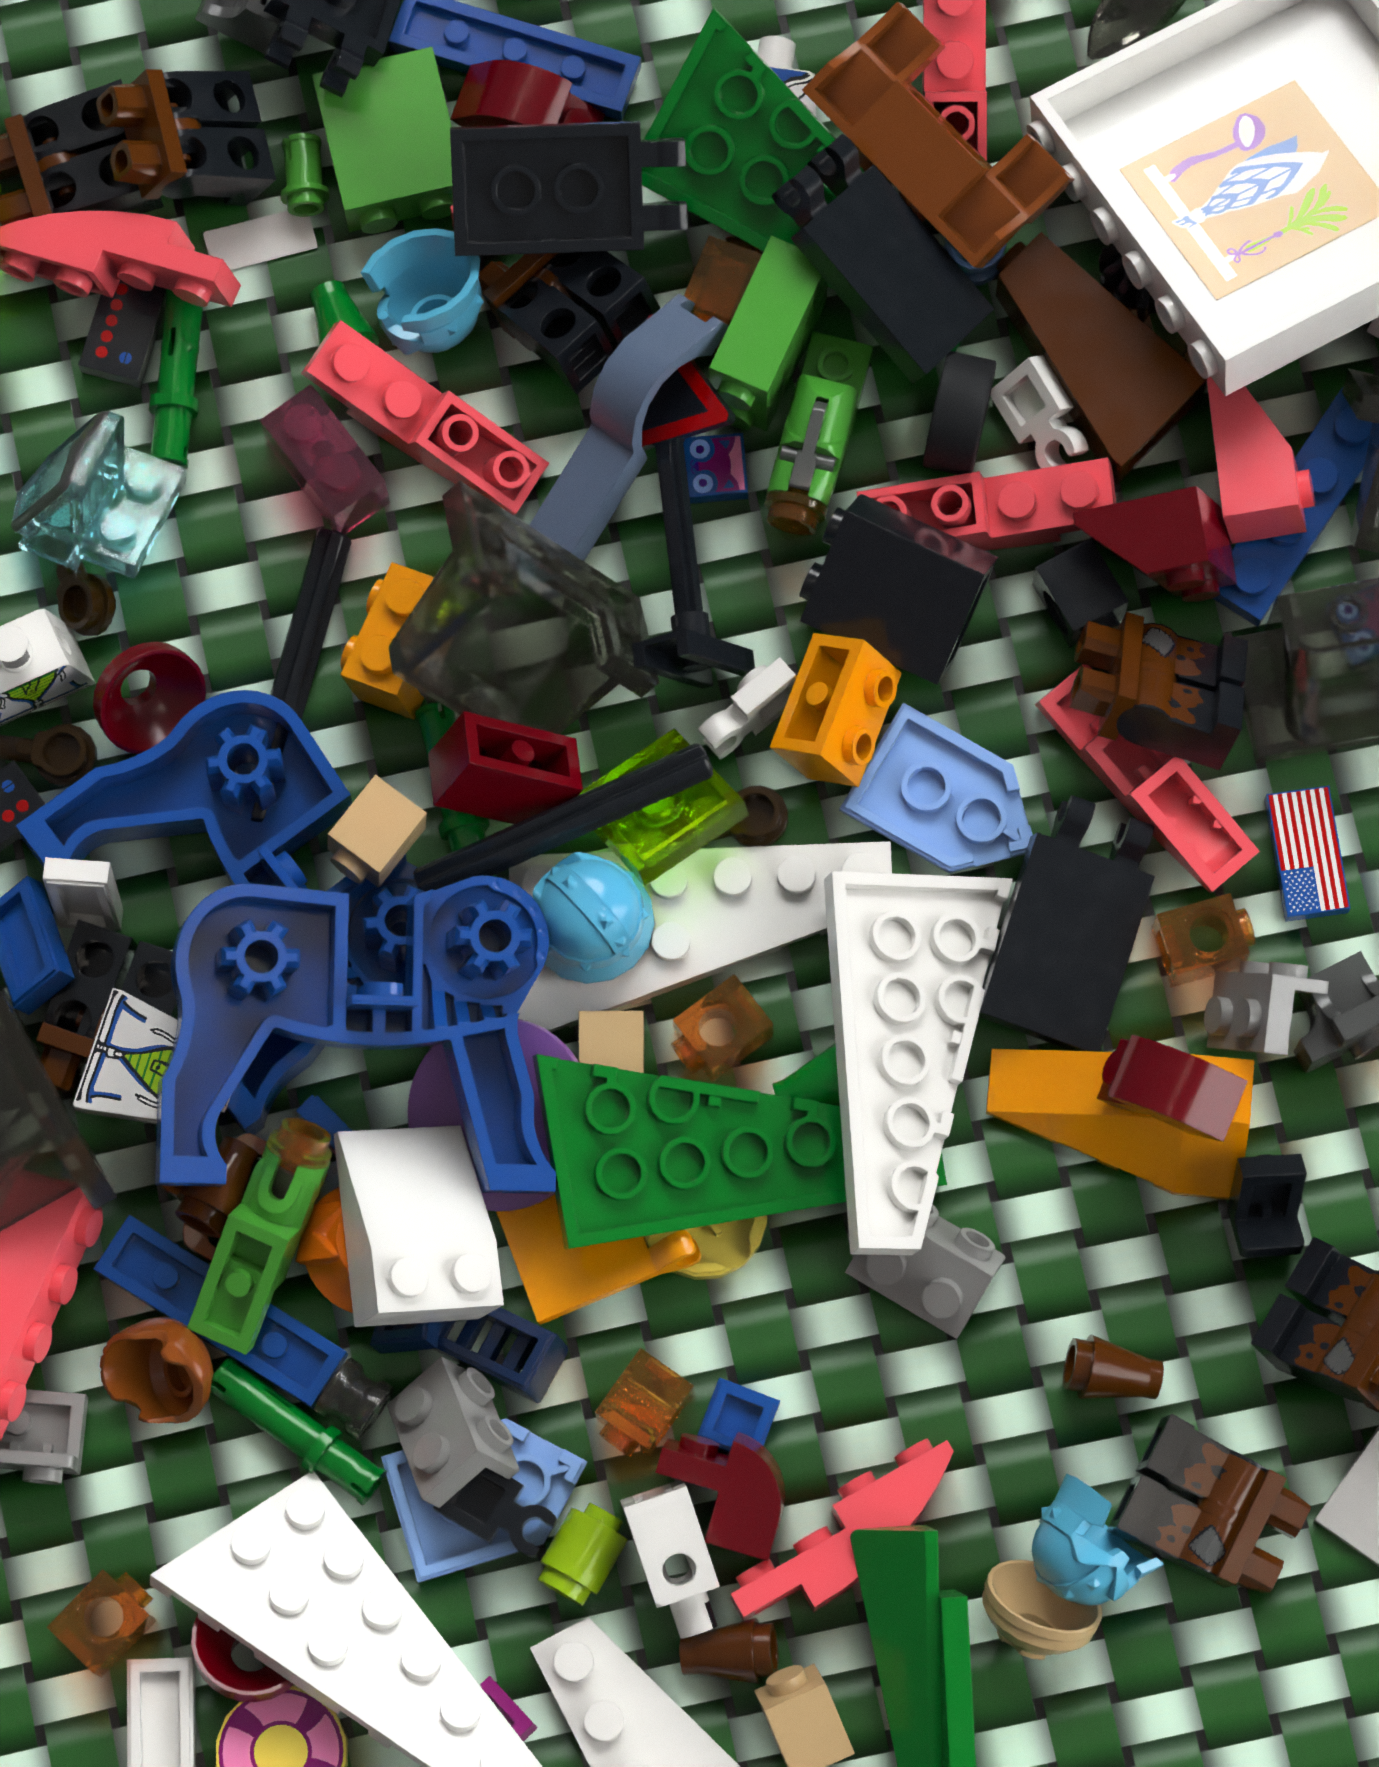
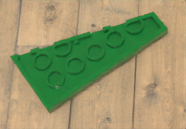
M714 7L644 140L684 137L686 166L642 167V186L670 201H686L688 211L763 252L771 236L795 245L790 238L801 228L788 214L784 213L776 205L772 194L785 182L792 179L813 157L830 145L836 138ZM823 183L824 198L826 203L829 204L836 196ZM959 343L956 347H954L951 351L956 352V350H957L958 346L960 345V343Z
M539 1054L533 1055L550 1165L556 1172L555 1195L564 1249L847 1202L840 1106L665 1075L658 1076L622 1070L617 1067L562 1060ZM942 1152L936 1172L939 1176L937 1186L947 1185Z

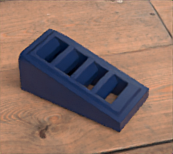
M501 1307L480 1319L467 1320L455 1342L447 1339L456 1321L441 1322L438 1347L434 1349L435 1351L467 1368L472 1367L478 1370L486 1378L535 1403H540L568 1353V1346L557 1334ZM489 1320L494 1324L478 1353L471 1349L486 1321ZM510 1333L517 1335V1338L501 1365L495 1362Z

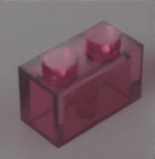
M311 384L260 420L268 446L333 530L346 535L390 503L385 479Z

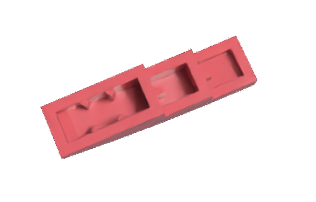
M1082 664V665H1081V666H1083V667L1092 669L1091 666H1089V665H1085V664ZM1080 666L1039 700L1035 706L1137 820L1153 825L1154 831L1152 836L1209 893L1213 892L1260 852L1259 849L1183 759L1136 745L1126 740L1120 734L1116 741L1097 736L1099 716L1069 707L1071 690L1081 668Z

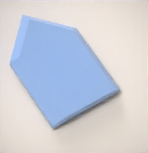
M904 702L875 748L873 757L866 766L859 787L853 786L839 808V811L948 873L1024 855L1030 837L1033 835L1024 810L1013 764Z
M507 1418L502 1419L501 1421L513 1437L511 1449L520 1469L512 1478L525 1487L516 1503L522 1507L528 1505L546 1507L558 1519L588 1461L550 1443ZM403 1450L381 1456L384 1469L387 1471L386 1476L418 1583L519 1552L514 1547L509 1533L502 1528L499 1529L492 1543L489 1544L434 1511V1505L421 1499ZM531 1520L523 1528V1537L527 1542L535 1546H541L545 1544L553 1528L541 1520Z

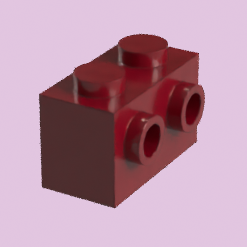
M467 711L462 712L428 753L433 805L516 824L578 796L583 790L576 738Z

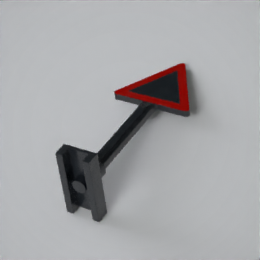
M691 360L680 366L661 385L649 404L642 425L643 450L656 448L675 615L670 618L672 632L632 643L635 669L704 689L713 686L711 668L714 667L745 677L755 668L753 650L711 637L709 616L707 612L703 611L683 444L688 437L733 424L735 414L720 394L717 393V390L696 362Z

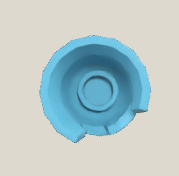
M440 228L413 230L391 239L371 255L360 272L372 293L383 290L384 295L377 307L379 326L392 342V345H395L405 355H411L416 351L439 353L460 344L473 330L481 306L484 303L479 282L480 257L455 256L454 231Z
M574 852L558 862L539 880L533 889V899L539 905L548 927L549 948L544 964L561 978L589 984L613 980L636 965L649 948L655 921L651 898L639 878L634 875L635 872L628 871L619 863L605 860L595 855Z
M1066 1474L1055 1500L1050 1506L1041 1508L1040 1525L1035 1532L1031 1551L1037 1574L1036 1581L1045 1584L1058 1597L1087 1606L1100 1605L1109 1600L1116 1601L1139 1582V1579L1160 1569L1164 1563L1157 1557L1150 1559L1144 1556L1123 1539L1107 1532L1108 1526L1105 1522L1112 1507L1111 1503L1077 1477Z

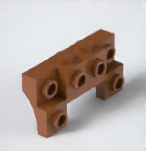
M896 2L864 35L838 56L830 60L802 91L855 144L859 153V165L865 171L874 164L882 175L884 174L900 191L898 194L922 222L927 219L974 268H983L1025 224H1032L1075 179L1029 134H1026L992 167L911 84L942 52L945 46L903 3Z

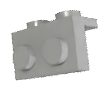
M1241 960L1239 972L1215 971L1213 996L1209 999L1204 1013V1025L1208 1033L1207 1048L1287 1055L1294 993L1328 995L1329 981L1307 979L1308 966L1280 962L1263 963Z
M932 1204L922 1247L918 1252L913 1255L855 1254L845 1273L957 1339L1006 1257L995 1249L994 1243L986 1235L972 1228L965 1227L960 1229L940 1217L937 1208Z
M443 1357L438 1358L387 1404L421 1499L438 1508L444 1505L485 1467L507 1479L512 1478L520 1470L511 1449L513 1437L498 1416L492 1400L495 1397V1392L490 1382L478 1370L472 1367L464 1369Z
M26 1389V1400L22 1412L15 1421L9 1422L0 1441V1469L22 1470V1481L49 1485L62 1484L63 1474L80 1475L89 1397L86 1394Z

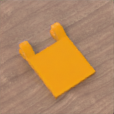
M555 1194L527 1208L512 1211H496L534 1315L540 1325L658 1275L693 1266L701 1260V1252L697 1242L686 1230L674 1232L651 1247L648 1246L645 1236L564 1249Z

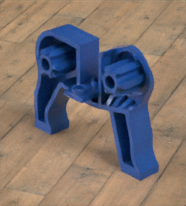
M238 690L216 695L194 707L177 723L166 738L152 748L129 759L94 768L17 824L16 828L22 840L43 868L45 857L83 860L94 849L108 843L206 832L209 835L218 861L231 885L252 883L308 889L305 885L308 882L305 875L290 855L339 820L351 806L352 799L351 794L314 738L290 706L267 693ZM277 722L288 731L283 754L280 748L270 749ZM254 802L259 805L262 811L267 809L262 822L251 821ZM406 854L379 888L366 878L361 883H356L348 877H344L327 890L349 893L347 998L352 994H356V988L363 987L365 982L403 983V996H405L407 901L413 896L425 892L418 889L413 875L417 867L407 862ZM272 1032L269 1034L232 1093L226 1108L245 1134L251 1133L255 1135L265 1127L268 1113L278 1094L292 1079L312 1065L325 1046L289 1039Z
M473 876L434 891L431 889L417 894L407 901L405 996H403V983L365 982L363 987L356 988V994H352L347 998L349 893L252 883L234 884L218 889L205 897L186 918L177 934L171 957V980L177 1002L178 1019L171 1055L158 1082L155 1185L221 1187L226 1184L227 1164L218 1151L215 1139L217 1119L267 1037L272 1032L306 1043L358 1050H394L442 1044L481 1193L549 1194L556 1192V1172L544 1156L535 1132L534 1092L518 1036V1017L520 1013L517 1012L544 967L549 948V934L545 917L536 901L523 888L500 877Z

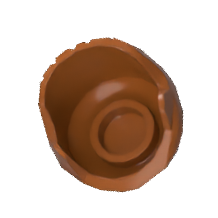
M156 1317L142 1320L113 1335L103 1349L104 1355L100 1359V1373L103 1386L112 1400L126 1402L140 1410L139 1421L146 1423L188 1422L201 1412L209 1399L213 1379L210 1354L197 1334L189 1330L187 1325L174 1318Z

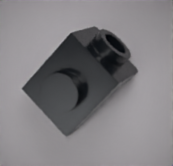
M1301 1154L1259 1155L1237 1159L1227 1211L1239 1254L1242 1257L1299 1255L1303 1252L1305 1240L1298 1220V1211L1307 1172Z

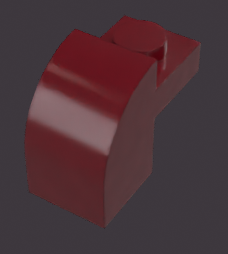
M491 60L470 65L450 120L461 127L603 122L605 114L571 94L569 91L572 82L553 72L517 61Z
M1131 1035L1130 1040L1120 1039L1117 1049L1106 1060L1102 1071L1103 1083L1096 1099L1119 1109L1150 1115L1188 1134L1224 1142L1248 1081L1181 1050L1150 1039Z
M740 1432L737 1433L733 1440L729 1456L717 1453L719 1444L705 1437L682 1433L680 1441L668 1438L662 1447L655 1473L718 1491L705 1543L768 1561L783 1515L786 1497L782 1472L772 1454L754 1438Z

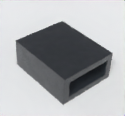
M860 494L846 510L837 507L826 527L822 542L831 545L824 564L821 565L815 562L802 585L799 597L808 600L800 621L829 635L863 639L891 664L938 685L955 659L998 557Z

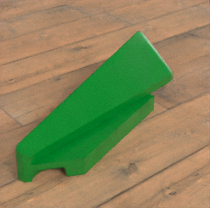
M927 1525L854 1530L850 1535L897 1767H976L968 1596L955 1589L939 1590L938 1530Z

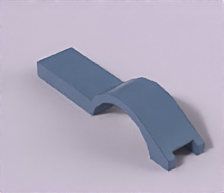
M680 293L625 337L605 362L593 389L589 413L592 424L525 531L565 561L581 567L648 459L642 448V425L649 404L657 391L680 366L696 357L711 356L729 326L714 316L707 322H704L692 314L691 310L696 303Z

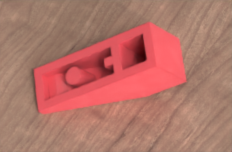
M1211 377L1207 378L1222 514L1231 543L1235 544L1307 532L1304 508L1315 507L1310 470L1298 471L1292 447L1245 386L1225 396Z

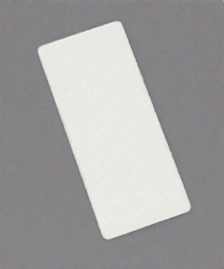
M288 211L203 233L208 255L223 259L230 270L318 247L310 216H294Z

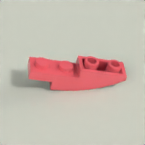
M923 0V25L945 48L922 71V95L987 161L986 0Z
M73 211L46 214L0 226V269L26 282H33L35 276L51 280L58 288L74 296L88 297L89 293L93 292L113 298L118 284L122 280L126 284L144 291H151L154 285L172 290L177 297L196 306L206 307L209 301L232 307L241 287L223 259L194 251V245L177 221L146 214L119 211Z
M342 320L334 323L301 373L349 409L346 413L369 430L459 487L511 515L517 514L549 465V462L449 390L441 393Z
M1108 457L984 478L980 471L856 492L857 497L863 494L984 551L1061 541L1060 534L1081 531L1074 525V512L1116 503L1112 464Z
M924 1439L894 1457L899 1468L876 1480L873 1473L868 1471L844 1484L837 1490L842 1500L833 1504L831 1511L842 1529L840 1532L832 1536L828 1527L825 1526L795 1543L793 1547L798 1555L775 1568L771 1560L768 1559V1561H762L737 1576L736 1580L741 1588L732 1592L730 1597L742 1620L750 1619L799 1590L802 1591L814 1613L855 1585L859 1578L850 1540L851 1533L856 1529L914 1525L937 1490L954 1451L948 1440L933 1448L929 1439Z

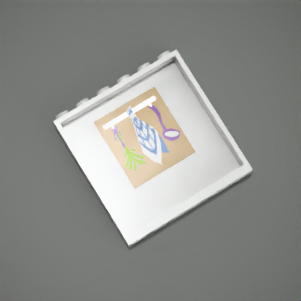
M1220 0L1030 96L1031 123L1026 127L1027 134L1032 135L1075 179L1065 189L1066 194L1074 202L1078 200L1083 202L1090 212L1091 223L1099 239L1105 245L1114 244L1122 255L1124 269L1132 284L1137 289L1144 287L1155 300L1156 312L1163 326L1171 334L1178 331L1188 345L1189 357L1196 371L1204 379L1211 377L1225 396L1379 317V0Z

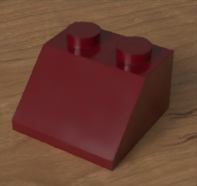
M1197 486L1073 513L1074 525L1174 596H1182V600L1185 602H1197L1215 598L1220 595L1219 587L1237 584L1230 537L1223 519L1222 508Z

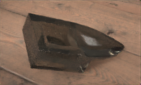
M1102 0L1090 26L1087 56L1092 60L1109 57L1142 40L1152 30L1154 32L1162 30L1187 0Z

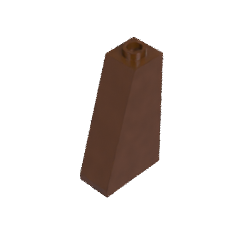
M1040 232L1027 246L1021 241L1016 243L1000 260L996 267V270L1000 273L998 274L995 296L1033 356L1043 355L1074 406L1068 412L1086 438L1087 444L1097 459L1108 457L1112 464L1114 483L1118 485L1202 399L1207 379L1202 378L1190 363Z

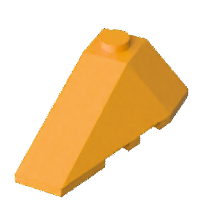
M991 1049L986 1106L987 1115L1052 1143H1061L1098 1159L1097 1162L1115 1170L1119 1168L1153 1183L1154 1187L1173 1195L1229 1200L1237 1159L1245 1157L1251 1116L1254 1060L1191 1054L1248 1081L1225 1140L1222 1142L1188 1134L1150 1115L1119 1109L1096 1099L1103 1083V1067L1113 1052Z

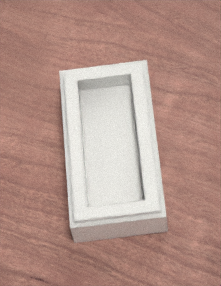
M45 857L43 882L57 924L60 927L75 928L79 919L111 931L121 930L124 909L110 862Z
M193 1657L127 1660V1767H196L195 1662Z

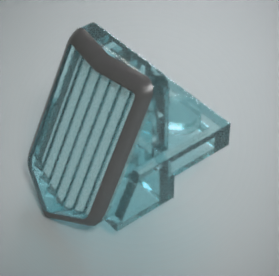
M110 411L100 412L51 452L17 493L11 526L16 533L23 535L19 542V549L74 570L78 569L82 560H86L135 579L186 483V469L125 446L124 417Z

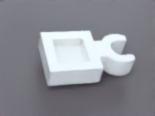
M1043 355L1028 357L992 388L990 396L1017 442L1022 444L1035 440V456L1040 468L1065 465L1064 460L1059 454L1060 443L1069 457L1084 454L1089 450L1084 435L1077 428L1067 426L1063 419V416L1074 406Z
M780 657L768 667L761 665L751 670L740 681L737 692L731 696L733 704L726 710L711 716L698 728L699 732L705 737L703 741L719 760L730 754L748 733L752 731L756 736L782 715L794 685L796 674Z

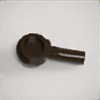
M55 521L43 528L42 534L57 564L56 574L60 584L57 587L56 596L58 598V610L61 620L65 622L68 628L74 629L83 636H98L107 630L115 614L116 599L112 586L103 576L88 574L63 521Z
M60 724L46 731L39 730L34 739L0 735V760L32 763L38 769L39 774L49 783L60 787H69L95 768L97 763V747L93 738L81 727L72 724Z
M762 785L749 786L738 791L730 800L726 801L724 812L663 827L661 830L666 850L683 849L730 836L740 845L746 847L770 846L776 843L786 831L789 823L788 809L783 798L773 789Z

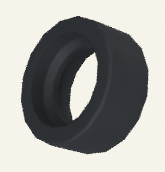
M950 351L946 355L923 458L924 467L958 475L973 472L995 376V360Z

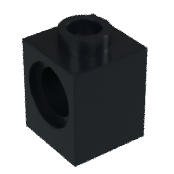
M1091 538L1035 568L1032 585L1069 648L1076 645L1087 621L1118 629L1119 621L1123 619L1129 601Z

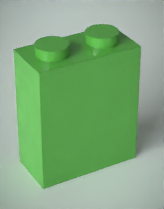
M433 47L380 58L374 67L363 62L358 77L355 80L350 78L342 98L320 87V81L324 72L312 74L349 232L362 230L364 233L374 234L392 229L400 220L418 216L428 220H435L450 216V206L453 205L450 127L452 125Z
M774 236L770 237L709 367V381L735 414V421L731 426L742 430H749L751 426L767 432L827 303L828 283L797 246Z

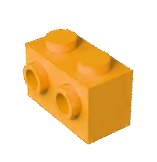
M393 562L384 580L379 579L375 582L367 599L366 611L368 615L359 635H353L346 643L340 663L342 669L341 677L359 700L407 718L415 719V711L420 708L465 609L450 584L444 580Z
M813 633L770 748L808 779L859 787L866 766L873 757L875 743L889 706L895 699L897 685L902 672L863 639Z

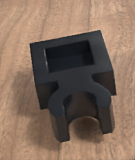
M486 1467L440 1508L433 1507L434 1511L489 1544L492 1543L499 1529L502 1528L509 1533L514 1547L521 1554L533 1558L538 1556L540 1549L524 1539V1526L531 1520H541L546 1525L554 1528L558 1522L555 1515L546 1507L540 1505L522 1507L517 1504L516 1501L524 1490V1485L513 1478L507 1479Z

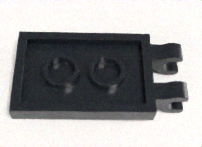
M267 0L263 11L280 19L270 39L264 58L287 69L294 51L300 52L307 34L335 47L322 75L320 87L342 98L350 78L355 80L358 77L363 62L374 67L383 56L401 0Z
M640 121L450 127L455 256L644 250V231L688 230L686 201L643 203L642 167L686 166L684 137L641 140Z
M841 134L830 145L821 150L801 171L772 194L776 205L784 213L788 214L801 228L790 239L912 384L930 372L994 310L993 306L877 167L873 164L866 171H861L858 150L855 144L844 134ZM823 183L836 196L829 204L826 203L824 198Z
M1073 795L1070 796L1068 802L1062 801L1060 803L1050 837L1038 832L1030 837L997 940L995 952L993 953L982 987L985 993L979 1017L1071 1051L1100 1052L1155 878L1154 875L1137 870L1152 839L1154 826L1132 817L1129 818L1127 824L1121 822L1113 840L1109 859L1081 849L1079 846L1091 823L1096 804Z

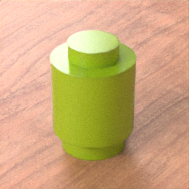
M592 1503L588 1504L584 1513L571 1507L540 1561L545 1567L538 1581L563 1597L583 1606L590 1593L598 1594L628 1542L624 1536L618 1533L623 1521Z

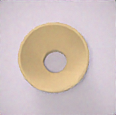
M1009 1560L1001 1562L991 1569L985 1582L982 1603L991 1623L997 1629V1634L1001 1641L1010 1644L1020 1655L1038 1660H1044L1046 1655H1059L1077 1650L1090 1642L1102 1619L1101 1605H1079L1058 1597L1045 1584L1036 1581L1037 1574L1034 1561Z

